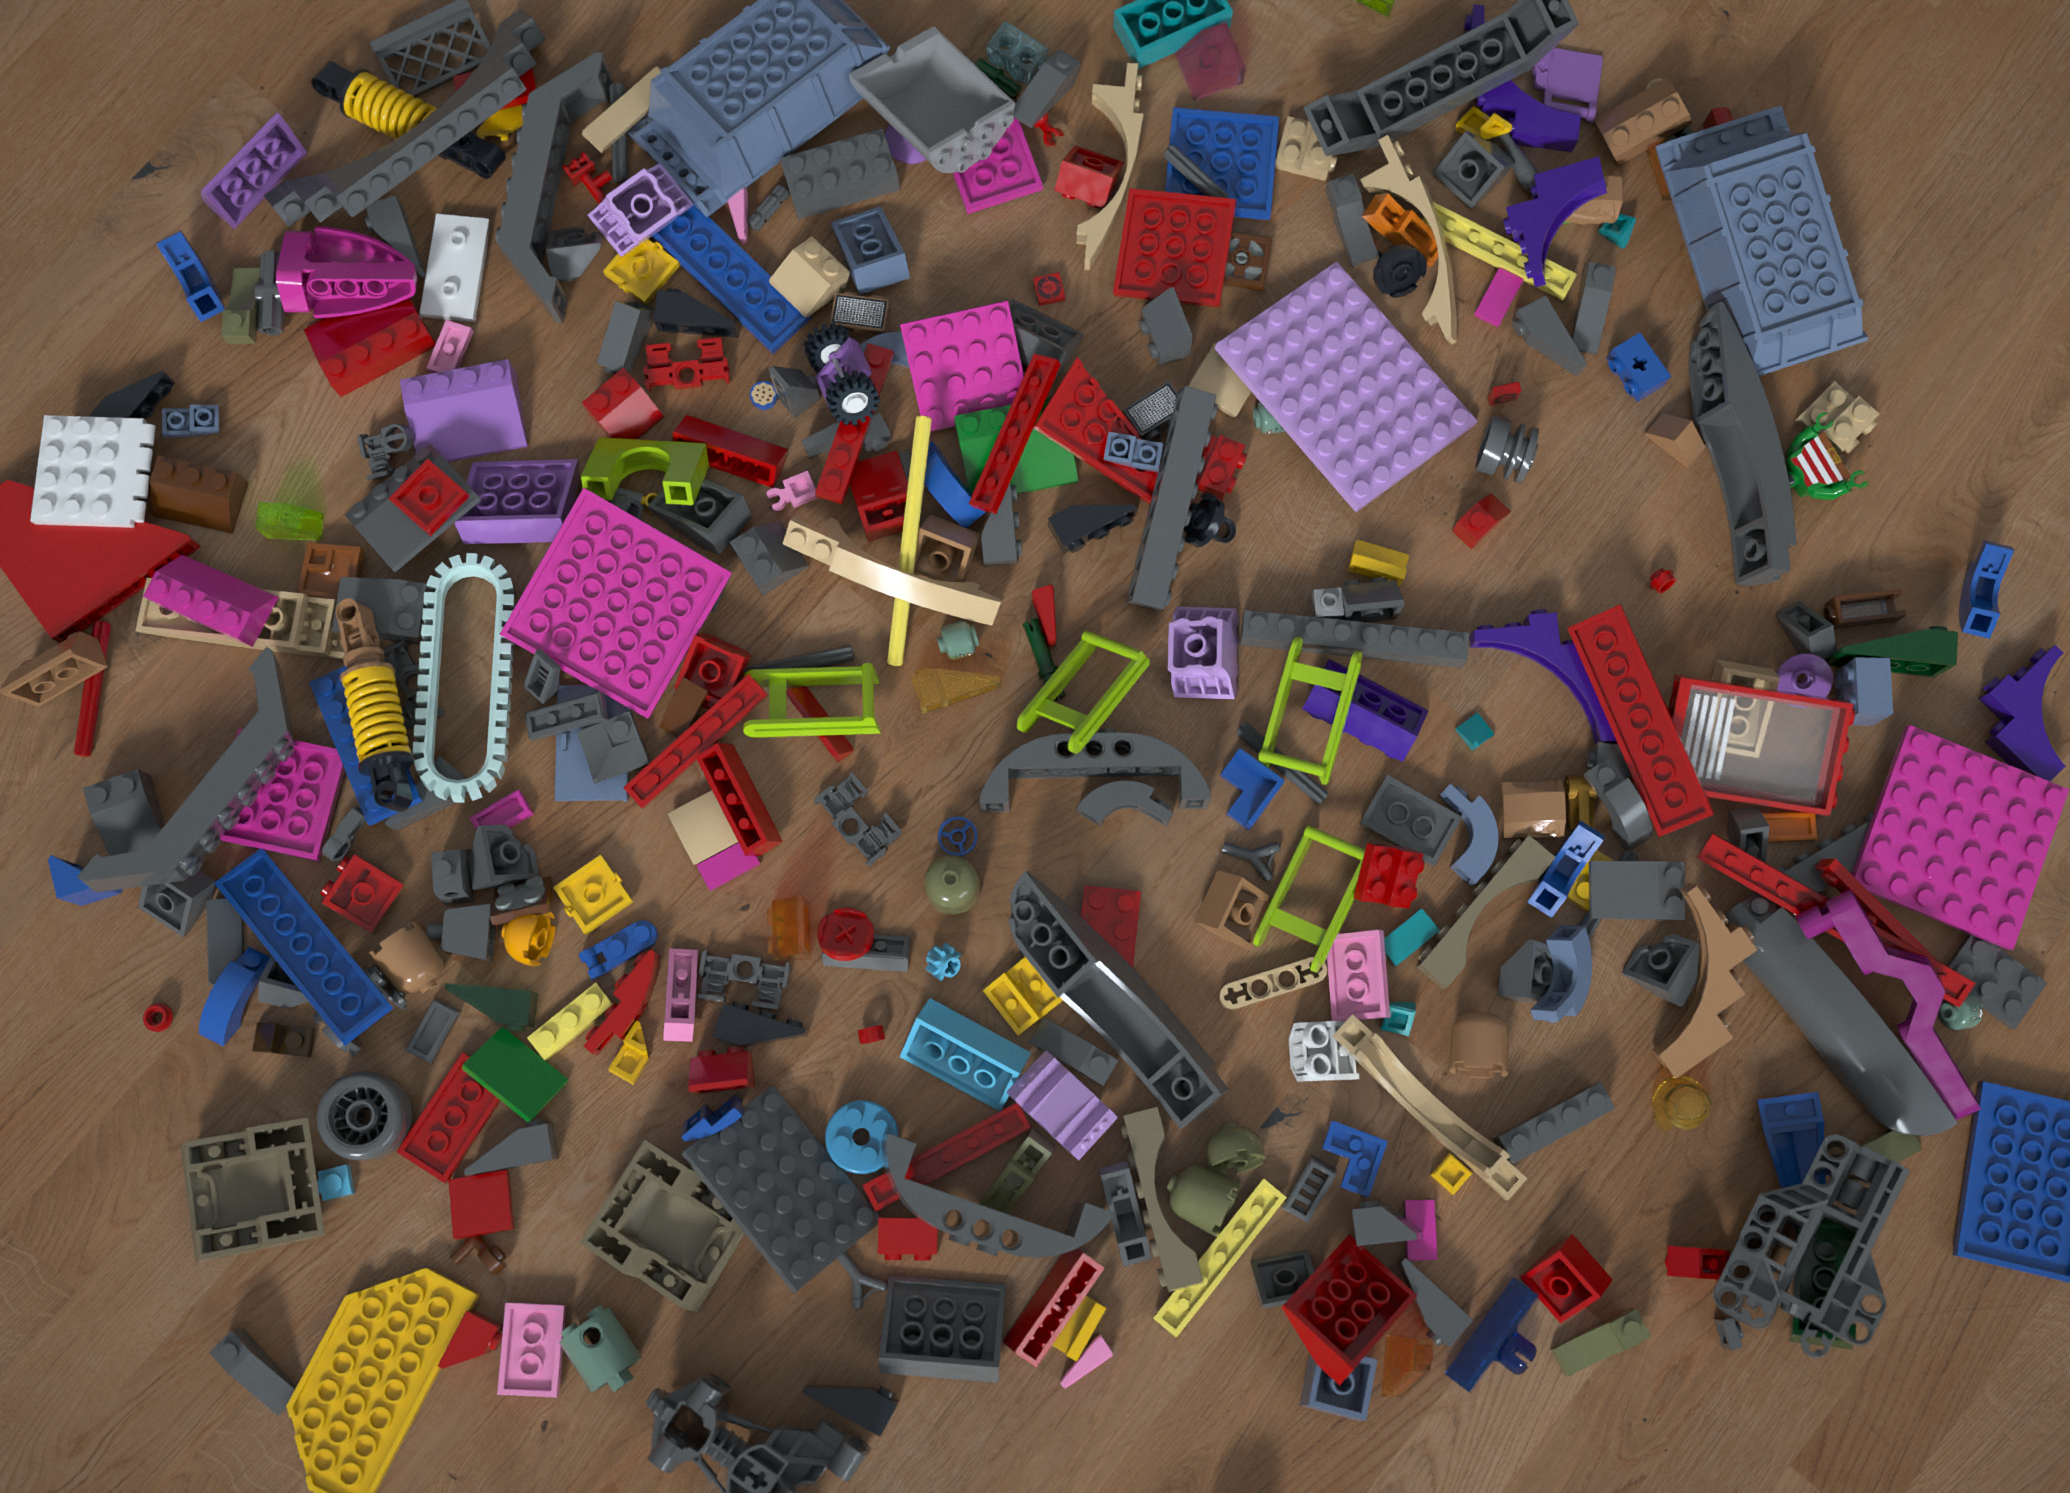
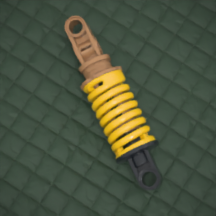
M346 598L340 601L336 607V617L341 634L340 640L345 653L343 661L347 667V670L342 672L339 678L345 688L344 694L347 698L346 704L349 709L348 714L351 719L356 749H358V770L360 774L370 776L374 800L379 806L403 812L410 807L413 799L406 769L411 767L415 760L409 745H407L409 740L405 735L407 731L403 725L404 717L401 715L402 708L399 705V696H397L398 689L395 684V669L392 664L383 662L385 655L379 645L380 639L376 631L372 609L356 600Z

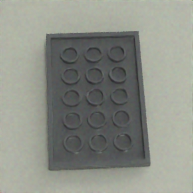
M772 1085L742 1107L743 1114L741 1118L715 1134L700 1138L684 1150L682 1156L793 1294H795L878 1225V1218L881 1217Z

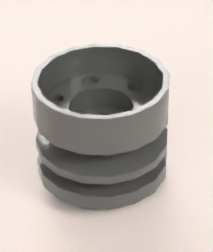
M1492 415L1483 436L1475 470L1494 475L1498 466L1503 465V479L1508 480L1512 470L1515 469L1513 481L1521 484L1525 475L1531 469L1536 456L1539 428L1531 426L1526 437H1524L1526 425L1520 423L1515 433L1512 434L1510 433L1511 420Z

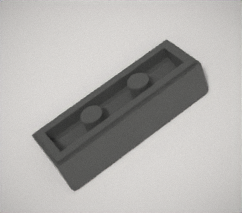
M227 899L206 900L208 983L213 986L229 962H236L244 953L243 919Z
M874 934V942L870 950L862 957L852 961H838L829 958L822 952V963L824 966L907 972L911 937Z

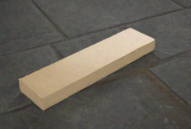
M657 66L653 68L583 130L582 135L601 153L649 112L651 80L660 74V69Z

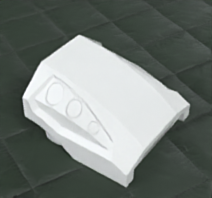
M1346 1021L1299 1022L1293 1024L1289 1036L1290 1068L1297 1082L1359 1079V1073L1356 1072V1060L1333 1037L1335 1032Z

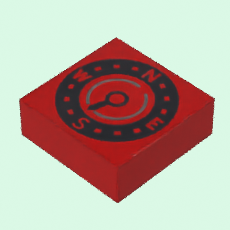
M1059 272L1033 278L1039 306L1065 301Z
M1516 381L1494 386L1487 397L1489 405L1493 406L1517 400L1522 391L1520 383Z

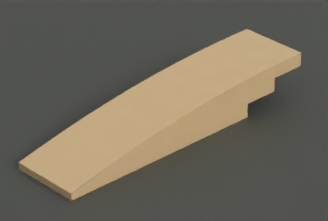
M152 578L146 579L144 593ZM264 590L279 598L253 647L167 610L145 597L142 598L135 630L146 634L264 650L268 647L275 652L343 660L345 655L340 640L341 634L332 632L337 600L308 597L303 593Z

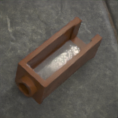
M1901 589L1834 596L1825 603L1824 618L1833 624L1834 629L1881 623H1896L1906 616V611H1896L1894 599L1900 596L1902 592Z

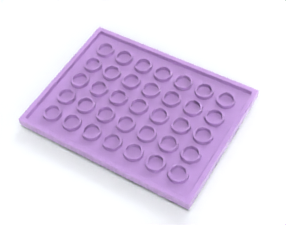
M1335 262L1219 341L1214 348L1355 512H1358L1470 430L1478 422L1338 262Z

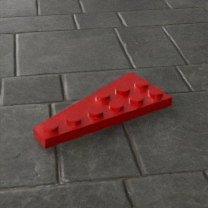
M1077 357L1033 429L1150 504L1158 472L1133 468L1104 460L1108 432L1136 436V439H1141L1138 435L1139 433L1113 400L1106 396L1099 387L1100 384L1094 377L1090 376L1083 367L1084 364Z

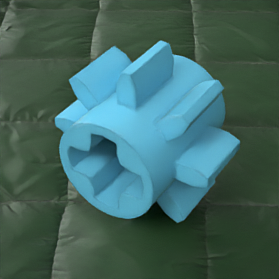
M944 943L943 947L935 945L926 956L928 966L925 969L940 981L944 979V976L952 978L960 969L961 963L958 958H960L961 954L947 943Z

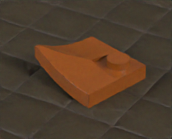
M308 542L296 593H303L308 597L337 600L341 577L361 578L365 551L359 546Z

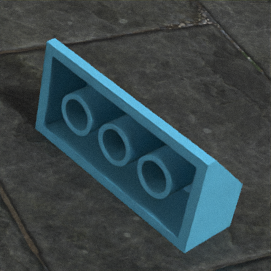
M929 998L915 1020L900 1058L990 1107L1002 1111L1009 1098L1006 1092L1019 1079L1031 1052Z

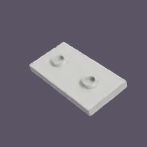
M436 214L420 308L422 318L465 322L476 321L491 221L488 218Z

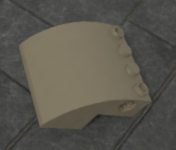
M308 1117L247 1127L243 1132L185 1141L183 1145H180L196 1263L278 1247L325 1235Z
M644 1140L580 1243L623 1274L641 1279L679 1307L697 1313L745 1233L690 1164L657 1145Z

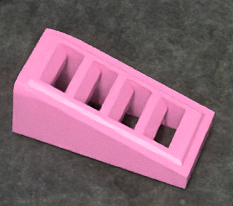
M743 188L729 199L728 205L739 241L745 244L748 239L747 189Z
M1101 1334L1092 1340L1079 1356L1077 1362L1075 1361L1060 1381L1063 1388L1066 1389L1112 1357L1113 1352Z

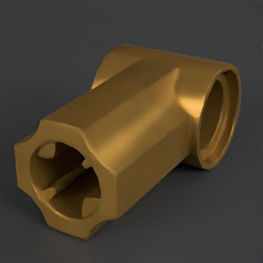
M1566 775L1564 790L1565 800H1568V830L1573 831L1580 820L1595 829L1594 801L1597 799L1596 792L1584 776Z

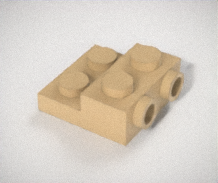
M1288 116L1275 161V169L1326 181L1328 171L1334 172L1338 156H1325L1310 121Z
M1834 381L1795 420L1798 425L1805 429L1810 424L1814 425L1816 423V418L1819 414L1827 412L1820 420L1821 425L1827 426L1833 420L1834 425L1829 429H1821L1819 432L1820 434L1825 432L1837 454L1840 455L1843 451L1847 454L1852 451L1859 443L1856 438L1861 433L1866 436L1878 424L1874 419L1879 413L1860 396L1854 399Z

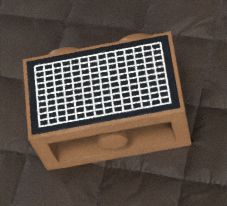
M852 292L835 293L830 323H835L837 327L839 324L842 325L844 329L849 331L852 337L870 339L887 333L891 312L889 300H885V298L877 295L861 297Z

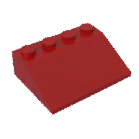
M411 298L364 313L326 317L303 329L322 371L331 387L340 397L435 348L436 345Z
M1349 1234L1281 1308L1315 1363L1338 1385H1341L1418 1295L1363 1246H1357L1356 1240Z

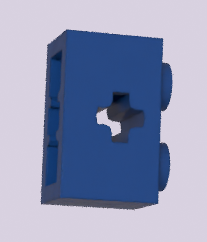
M1641 333L1613 348L1606 358L1610 370L1620 377L1627 394L1633 396L1637 402L1662 388L1671 377Z

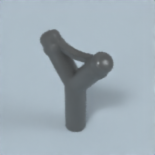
M1224 842L1221 853L1249 861L1260 874V877L1265 881H1269L1273 878L1271 873L1272 860L1275 854L1280 852L1281 848L1278 842L1253 850ZM1271 855L1267 868L1260 858Z
M847 1251L837 1258L852 1279L851 1301L854 1309L863 1308V1302L872 1293L887 1289L888 1282L886 1280L861 1272ZM863 1285L874 1288L863 1297Z

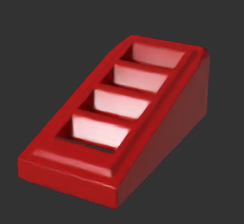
M1053 584L1032 590L1031 599L1040 620L1047 645L1053 648L1056 643L1054 588Z

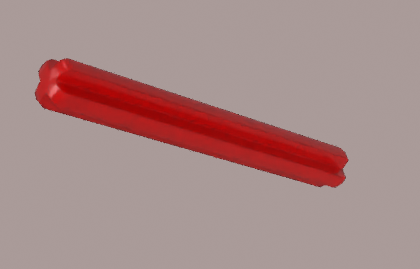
M95 621L91 636L98 639L106 660L111 625L105 621ZM104 669L84 681L74 746V754L80 757H90L92 754Z

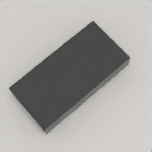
M433 999L405 1050L433 1064L461 1012Z

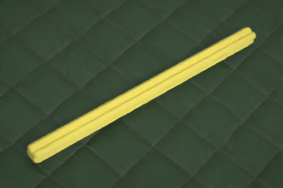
M921 415L916 417L898 566V569L911 574L914 573L932 421L930 417ZM896 597L894 600L887 663L893 666H901L904 658L910 602Z

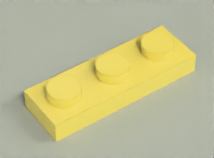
M594 983L527 1038L542 1058L547 1061L602 1017L614 1003L599 984Z

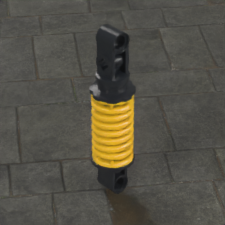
M328 61L311 79V84L316 92L323 97L340 103V111L344 116L354 118L360 123L366 124L388 137H392L394 140L417 126L438 109L429 103H424L419 98H415L412 94H406L404 90L397 89L394 85H389L386 81L380 80L366 69H359L352 73L333 61ZM468 132L438 155L442 159H449L484 179H490L506 160V155L499 146L474 135L472 132Z

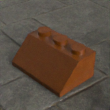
M157 456L149 481L152 516L233 534L248 482L237 472Z

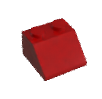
M1075 145L1062 160L1054 191L1060 192L1067 199L1077 198L1086 201V204L1090 207L1105 208L1111 200L1125 162Z
M624 368L581 402L589 416L610 438L638 440L664 418L646 392Z
M744 1047L727 1048L726 1054L715 1055V1050L698 1052V1057L690 1058L689 1092L705 1094L755 1087L752 1052L744 1051Z
M1573 1234L1553 1246L1520 1277L1560 1324L1601 1298L1613 1280Z

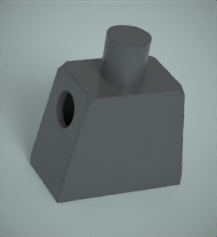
M471 849L431 853L433 890L435 895L446 906L475 902L468 867Z
M484 904L447 909L444 911L443 923H428L427 935L430 939L441 940L442 951L493 962L496 925H493L490 919L492 905Z

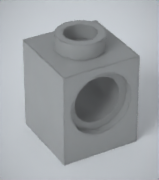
M1341 588L1313 590L1310 596L1311 617L1342 620L1344 608Z

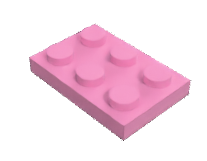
M1383 930L1338 934L1327 956L1332 1021H1347L1352 1014L1358 1020L1389 1018L1390 1007Z
M505 1303L497 1395L559 1397L563 1348L559 1342L563 1339L560 1333L565 1329L567 1305Z

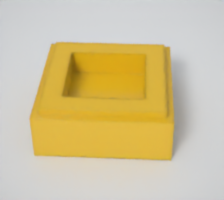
M1448 1153L1430 1176L1451 1195H1454L1470 1177L1472 1172L1451 1153Z

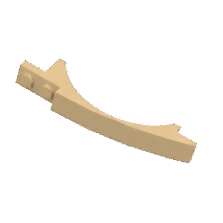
M1127 63L1125 87L1093 84L1092 105L1102 111L1117 129L1124 144L1127 168L1123 182L1109 204L1098 214L1077 226L1076 244L1086 245L1084 270H1090L1101 253L1122 210L1135 170L1144 114L1138 113L1140 99L1135 98V91H1141L1142 74H1137V63Z
M1386 135L1378 141L1389 164L1365 176L1360 181L1370 194L1389 193L1390 196L1411 204L1427 219L1436 239L1439 263L1434 291L1422 315L1425 321L1429 322L1430 326L1439 323L1446 340L1454 344L1457 342V315L1453 273L1442 225L1426 183L1420 176H1415L1409 163L1404 164L1401 157L1405 153L1399 141L1394 142L1389 135Z
M793 517L789 522L783 545L829 565V571L925 608L991 626L995 622L1002 600L979 590L980 584L975 582L933 580L890 566L857 546L845 534L839 521L834 518L827 520L820 528L796 517Z
M1353 1014L1335 1032L1333 1037L1394 1099L1453 1155L1467 1164L1506 1201L1527 1180L1507 1160L1510 1155L1505 1150L1479 1134L1439 1101L1397 1059L1383 1039L1376 1033L1371 1032Z

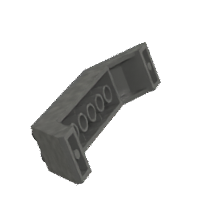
M1518 0L1505 13L1359 90L1332 96L1327 94L1304 106L1303 109L1325 156L1381 147L1378 140L1386 135H1389L1394 141L1529 71L1579 25V22L1568 0Z
M600 52L592 54L529 93L528 101L523 104L522 108L523 125L517 131V153L514 152L512 155V176L508 177L506 183L507 200L501 206V217L503 219L501 227H498L495 236L496 243L501 248L510 266L554 321L559 324H563L568 298L557 277L548 275L543 267V261L563 170L561 166L564 165L572 123L600 103L609 102V86L612 84L613 78L605 57Z
M266 647L249 667V671L256 684L258 712L145 850L101 857L97 853L77 876L90 889L95 892L186 881L189 876L193 877L203 865L201 861L207 853H213L221 843L220 837L227 829L231 830L240 819L239 814L244 807H250L258 797L257 791L260 787L271 782L276 774L275 769L281 761L286 762L294 752L293 746L295 741L282 670L274 652L270 648Z

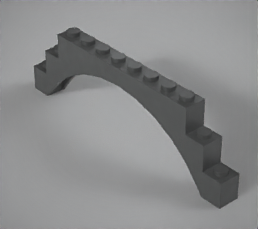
M520 8L499 24L491 47L466 82L441 107L417 126L386 146L340 168L314 176L284 180L264 195L265 199L288 227L310 211L319 222L325 220L341 207L353 218L527 89L519 77L536 65L529 51L546 38L534 19Z

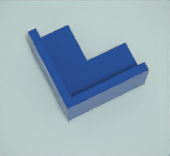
M1241 748L1237 749L1234 757L1220 774L1223 779L1242 792L1226 815L1250 831L1285 782L1283 778Z
M1333 1120L1328 1121V1130L1321 1149L1349 1159L1340 1187L1357 1193L1361 1197L1369 1198L1388 1141Z

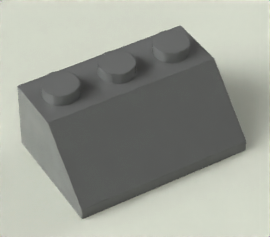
M1012 299L1008 303L1021 365L1029 366L1033 354L1057 359L1061 365L1055 377L1056 380L1065 371L1084 334Z

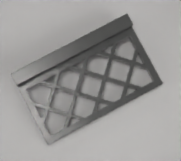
M456 0L369 42L392 85L400 89L403 77L416 81L414 89L406 93L412 94L415 98L453 80V76L465 74L476 69L484 56L477 58L470 55L474 43L485 46L487 51L491 47L467 0ZM471 19L474 24L472 35L459 33L460 24ZM446 33L451 35L447 48L434 44L438 34ZM456 37L469 41L466 53L452 49ZM418 44L427 46L424 59L410 55L413 46ZM432 48L446 52L442 65L428 61ZM450 54L464 58L461 67L457 69L446 67ZM395 55L404 58L400 71L388 67L385 60ZM408 60L422 64L418 77L405 73ZM426 66L440 70L436 79L432 81L423 79Z

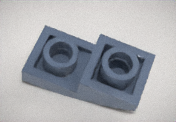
M190 405V409L162 408L163 438L195 437L219 433V405Z
M1108 432L1104 460L1133 468L1159 472L1163 443L1136 439V436Z

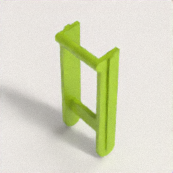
M1085 630L1082 634V640L1022 711L1017 721L1018 730L1026 733L1041 716L1075 729L1069 739L1068 750L1078 754L1150 665L1149 658L1144 655L1143 651ZM1097 647L1132 659L1088 715L1053 702Z
M1296 636L1289 649L1258 761L1267 768H1269L1271 763L1317 775L1321 784L1327 785L1362 665V652L1354 651L1347 674L1298 663L1303 639ZM1293 680L1342 691L1322 765L1273 752Z
M864 663L862 666L754 669L744 674V677L751 674L761 687H769V719L745 722L743 732L749 737L881 734V729L874 716V684H879V678L876 669H874L871 663ZM862 684L863 716L787 719V686Z
M1307 825L1255 932L1253 945L1260 947L1271 926L1277 927L1319 946L1310 968L1311 971L1317 973L1322 964H1324L1355 900L1353 896L1365 849ZM1313 840L1361 860L1328 930L1280 910Z

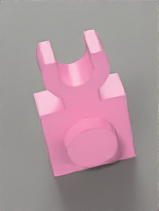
M808 470L783 480L784 489L772 488L766 492L769 499L775 496L780 497L779 502L772 505L774 511L782 510L788 502H791L793 508H796L819 498L815 495L816 489Z

